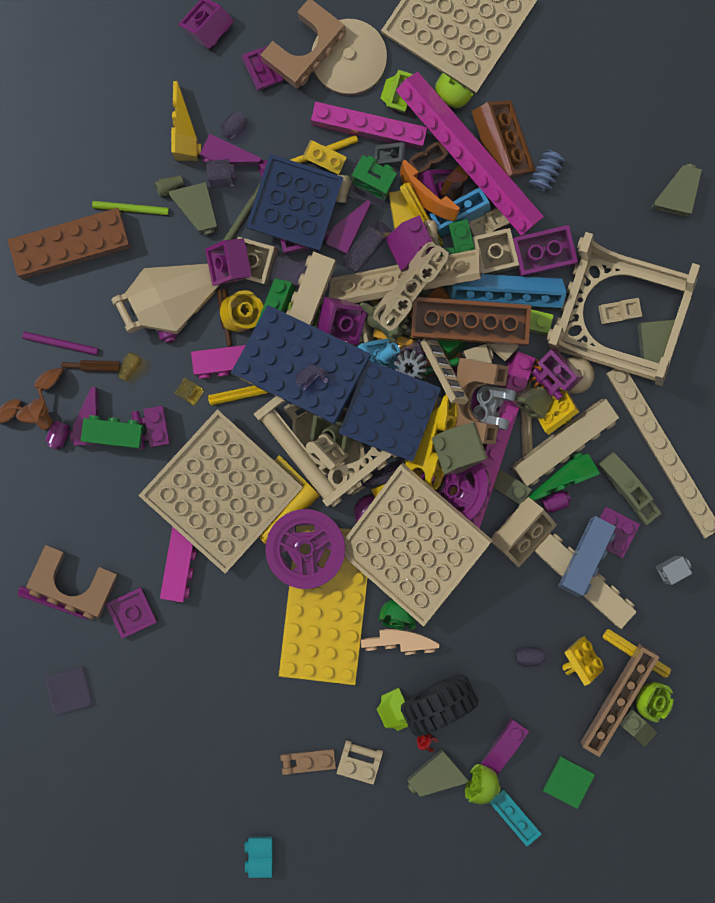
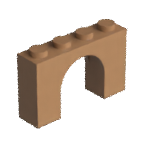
M307 0L297 13L299 20L311 28L319 37L314 50L303 56H295L289 54L272 41L260 55L264 64L296 89L308 81L312 71H316L320 67L321 61L325 56L328 57L337 42L340 43L346 36L345 25L313 0Z
M460 358L457 367V379L469 401L465 405L458 404V417L455 427L475 422L482 443L495 444L499 425L477 419L471 409V397L474 390L483 383L506 386L509 366Z
M45 545L26 586L27 590L30 591L29 594L36 598H40V596L45 597L48 603L56 606L58 603L65 606L64 609L72 613L79 611L83 613V617L93 621L94 618L99 620L117 581V574L99 567L86 592L78 596L64 595L56 588L55 578L65 555L63 552Z

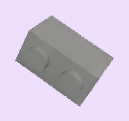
M674 556L656 566L664 584L673 585L692 574L690 570L692 566L687 558L684 559L683 556Z

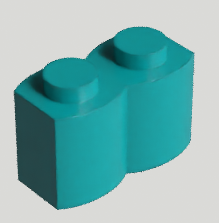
M249 836L248 841H245V853H248L249 858L248 861H245V873H248L249 878H272L273 836Z

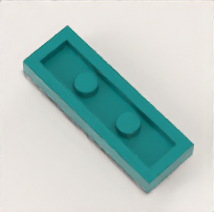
M504 789L500 790V793L490 804L522 842L529 846L541 835V832Z

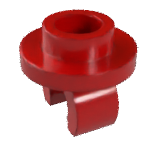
M431 733L418 736L417 746L420 750L433 752L434 749L430 747L432 741L438 742V739L432 736Z

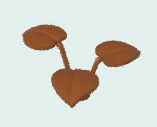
M64 368L48 370L36 379L34 386L38 389L39 399L33 400L24 407H20L21 401L18 399L4 403L0 407V423L7 422L16 415L19 421L36 423L41 430L49 428L54 421L47 413L49 409L46 406L42 391L43 389H49L56 383Z

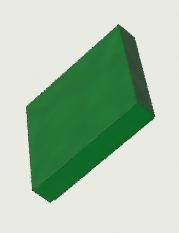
M560 756L543 791L578 809L595 774Z

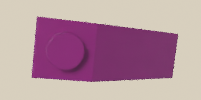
M209 134L200 153L203 159L202 162L212 167L213 165L258 166L259 163H262L260 157Z
M367 200L336 224L332 231L328 230L324 239L327 241L326 247L345 256L348 255L370 209L371 201Z
M97 387L90 388L73 425V430L70 431V440L74 442L75 446L100 445L81 442L83 418L89 419V415L99 416Z
M510 718L481 762V765L493 769L498 775L519 748L529 730Z

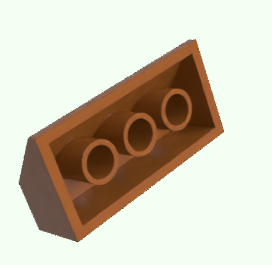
M511 100L487 102L471 111L484 148L511 179L535 172V167Z

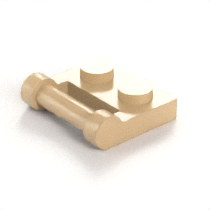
M326 433L320 435L316 441H310L306 445L307 452L314 453L320 459L321 464L329 468L330 471L349 457Z
M346 740L336 774L374 785L383 751L379 749L375 751L352 744V741ZM351 751L375 758L374 763L350 757L348 753Z

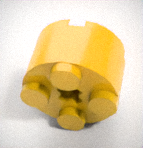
M247 290L236 292L222 301L220 307V317L224 327L234 332H244L255 327L263 309V303L254 293Z

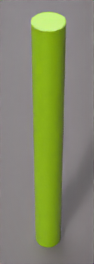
M93 201L92 203L93 209L111 210L119 208L120 211L169 215V208L101 201Z

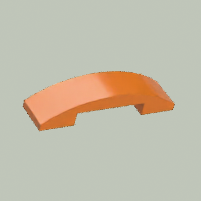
M406 160L402 161L400 169L401 180L403 184H411L422 206L441 218L450 221L457 220L460 208L447 196L440 200L417 179L419 171Z

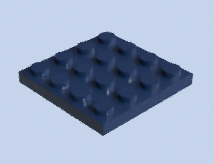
M270 154L246 228L320 252L344 177Z
M369 360L359 379L339 434L413 462L441 388Z

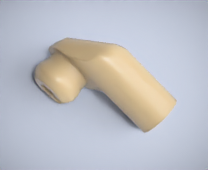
M427 219L424 225L433 243L438 246L440 242L437 223L434 220Z

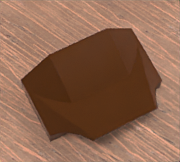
M459 165L445 179L440 193L449 197L452 201L459 199L463 194L464 182L470 176Z

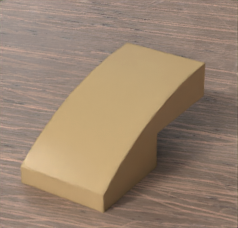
M495 208L469 222L471 235L474 237L495 232L510 222L498 208Z
M639 298L598 306L602 325L642 317Z

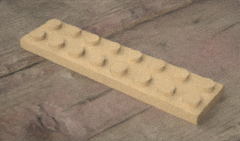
M475 249L448 255V259L441 271L431 282H427L422 290L481 279L480 250ZM440 256L436 262L441 261L443 256ZM398 265L333 277L330 279L329 297L343 299L352 303L383 298L387 292L396 287L408 269L401 272ZM414 282L408 283L407 290L413 288Z

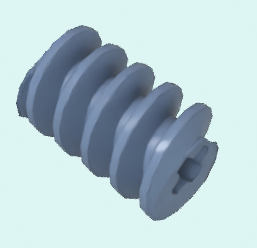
M545 149L546 152L542 155L543 159L539 161L540 166H537L535 169L537 173H533V179L528 182L531 187L540 192H546V189L552 190L549 182H556L552 176H559V173L555 170H562L563 167L559 162H566L560 154L550 149Z

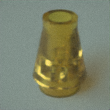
M132 352L124 355L118 377L128 381L141 366L142 358Z

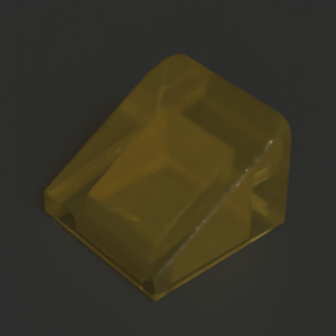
M184 377L175 394L190 404L195 405L204 389Z

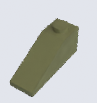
M501 469L498 471L493 486L495 491L518 506L525 501L532 490Z

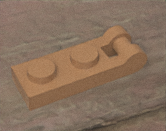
M334 749L280 755V759L283 761L282 775L336 769ZM296 759L297 766L291 767L290 760Z

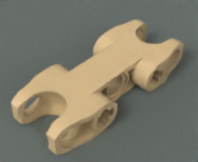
M432 241L426 243L411 260L408 271L396 287L387 292L373 313V319L388 331L395 329L412 308V302L427 282H431L441 271L448 259V252ZM429 247H433V248L430 250V252L426 255V250H427ZM441 252H442V254H443L442 260L439 261V262H436L437 259L439 258ZM414 282L413 288L407 290L408 283ZM381 310H385V311L383 312V314L381 315L380 319H379V318H378L379 312H380ZM393 318H395V321L392 325H386Z

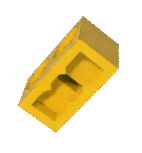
M312 140L309 141L303 154V158L338 175L347 158Z

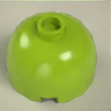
M443 72L435 84V92L448 107L461 108L474 95Z
M658 682L644 684L636 696L635 705L638 712L644 718L653 722H659L658 720L661 718L665 719L673 706L674 699H671L670 693L673 694L671 688Z
M476 764L470 771L473 774L471 781L468 780L465 785V797L471 803L483 805L490 803L500 793L501 786L498 776L493 769Z

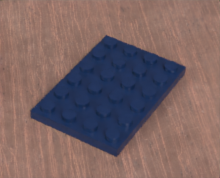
M267 305L231 374L335 425L370 360L371 354Z

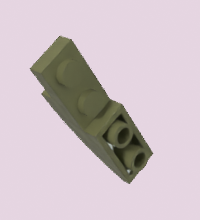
M614 452L598 463L616 490L625 497L644 525H648L661 514L652 501L653 497Z

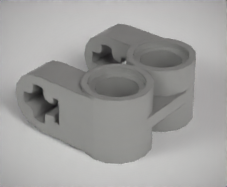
M493 386L481 387L477 393V400L480 405L474 408V416L480 421L499 425L498 429L507 430L509 420L500 418L496 409L503 404V401L514 402L516 391Z

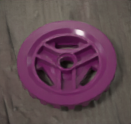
M481 462L459 474L444 475L439 488L435 491L456 509L464 508L461 513L473 523V519L476 516L479 517L482 514L480 512L482 508H486L488 504L486 500L487 497H490L491 493L489 491V486H491V481L488 478L489 472ZM424 472L422 473V475H421V477H420L423 481H425V473H424ZM469 472L474 476L476 487H473L466 476ZM457 486V493L451 496V488Z
M311 509L295 510L282 516L272 526L266 540V558L272 572L285 584L299 589L316 588L330 581L341 568L345 557V541L338 525L327 515ZM314 525V532L295 533V526ZM304 543L311 546V552L307 555L302 554L300 551V547ZM325 548L331 550L325 566L321 568L317 564ZM285 551L288 552L297 566L293 570H291L282 556V553Z

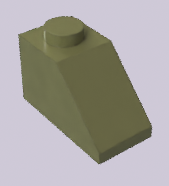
M528 387L516 393L513 403L529 417L545 419L553 398L547 394V390L537 387L535 389Z
M630 707L619 724L644 747L657 734Z

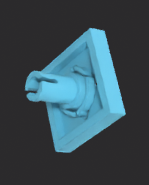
M388 338L361 343L357 346V348L371 354L370 361L393 370L399 368L394 365V362L399 361L396 354L400 352V348L396 343H390Z

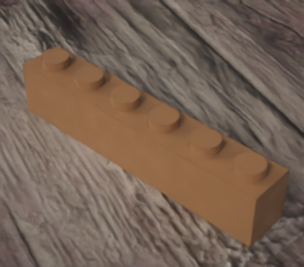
M639 643L582 738L581 744L583 748L598 757L601 756L658 661L659 655Z

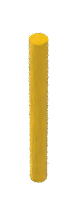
M354 135L325 147L336 151L357 143L358 138ZM303 155L290 159L301 164L309 161L303 158Z

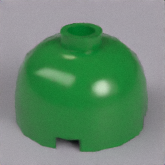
M394 600L384 603L380 610L378 622L383 621L384 626L403 630L404 626L409 627V630L416 628L417 620Z

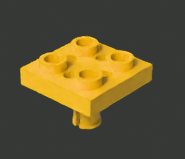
M562 388L559 391L564 396L559 401L552 396L553 400L545 419L538 418L548 435L561 425L568 424L567 421L570 422L572 417L579 413L568 391H564Z
M585 636L579 638L564 652L570 662L563 664V670L569 669L565 672L567 675L576 672L584 686L590 684L605 669L602 660L597 657L592 644Z

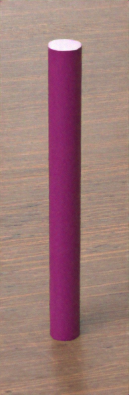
M25 331L22 339L98 355L99 348Z

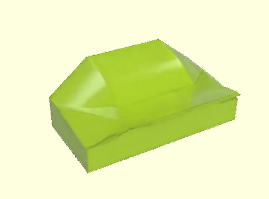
M398 70L395 76L386 79L380 99L386 103L388 108L403 113L406 112L408 105L396 92V89L406 78L413 74Z
M399 687L381 695V703L377 708L384 727L393 728L397 731L408 727L401 712V705L405 700Z

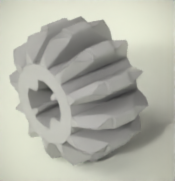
M406 350L404 356L401 354L397 356L399 361H395L394 365L399 367L395 369L396 371L422 379L424 377L422 373L427 372V368L423 367L427 364V361H421L420 359L423 355L420 354L417 357L415 350L412 351L411 355ZM410 364H413L414 367L411 370H409L407 367Z

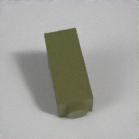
M693 164L683 165L654 201L651 209L689 217L692 214L702 169H698Z
M206 182L169 191L172 200L200 234L208 236L214 234L215 230H219Z
M675 320L644 322L638 325L642 359L660 363Z
M441 749L407 778L409 783L407 787L414 795L418 793L421 797L466 784L468 779L445 751Z

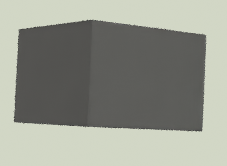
M405 143L376 145L374 158L378 160L377 164L401 168L402 161H404Z

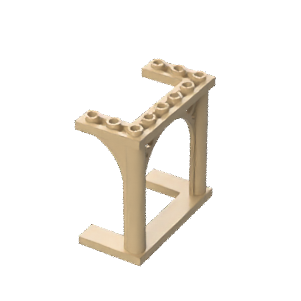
M585 232L584 237H580L577 248H579L578 252L581 260L579 264L575 265L573 271L575 278L573 282L570 281L567 289L569 296L567 300H564L563 307L561 308L564 311L562 318L558 317L554 329H550L547 336L550 348L557 350L559 353L563 352L654 380L656 385L663 386L698 280L700 265L692 263L689 274L668 269L610 251L594 241L593 234ZM602 265L606 266V269H611V271L609 273H604V268ZM591 266H596L600 270L599 278H593L590 275L589 269ZM627 275L684 291L672 332L660 363L607 348L592 338L584 323L583 309L587 296L598 283L609 277ZM585 276L591 281L589 286H584V283L586 284ZM582 298L583 302L579 303L578 299ZM576 314L579 316L578 321L570 323V321H573L575 318V316L573 315ZM574 326L582 328L581 333L577 336H570L568 334L570 328ZM583 336H586L588 339L587 343L583 340L582 342H579L578 340L582 339Z
M274 397L254 413L255 417L261 424L264 423L322 496V501L327 507L331 505L334 508L342 501L341 497L344 493L348 495L357 489L356 484L362 480L364 483L373 476L371 472L374 469L381 470L388 464L386 460L389 457H397L382 450L378 452L375 447H371L368 453L358 461L336 466L329 472L327 479L324 476L326 473L322 471L326 467L307 452L304 445L275 410L285 400ZM364 458L369 459V462L367 464L363 462ZM349 468H353L354 474L351 472L349 475L350 479L347 480L346 471ZM336 470H341L343 473V480L340 484L333 482V473Z

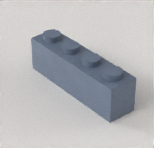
M597 516L590 518L558 585L559 588L577 597L586 595L591 588L589 582L599 571L598 563L607 554L608 550H606L608 542L611 543L616 533H614L616 526Z

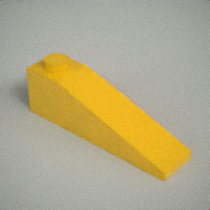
M174 81L173 107L175 111L172 112L174 127L171 130V153L175 161H198L202 145L198 143L178 81Z

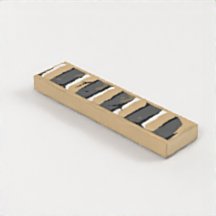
M424 338L420 342L450 402L465 405L469 400L438 341Z

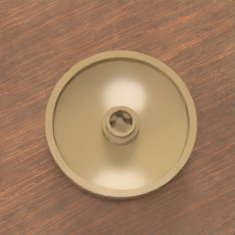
M342 19L339 21L345 25V38L340 43L337 42L333 47L332 53L328 57L325 56L321 61L320 67L314 73L321 84L330 91L340 95H358L373 88L381 79L386 68L387 50L381 35L371 25L357 19ZM318 36L313 43L312 51L318 43Z

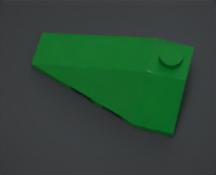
M577 453L572 455V460L565 463L530 493L527 498L529 497L534 501L600 473L589 454Z

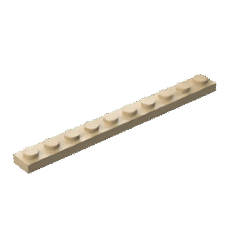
M613 369L606 373V376L703 538H707L715 533V517L630 374L618 369Z

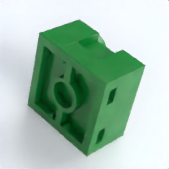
M362 155L352 174V184L386 201L389 192L396 182L397 173L394 172L395 169L386 164L384 167L377 164L378 160L368 155L365 157Z

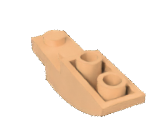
M379 629L380 637L361 639V647H365L366 651L377 650V646H385V649L396 648V644H400V651H405V655L416 654V650H424V653L436 652L435 648H439V643L429 637L400 629Z

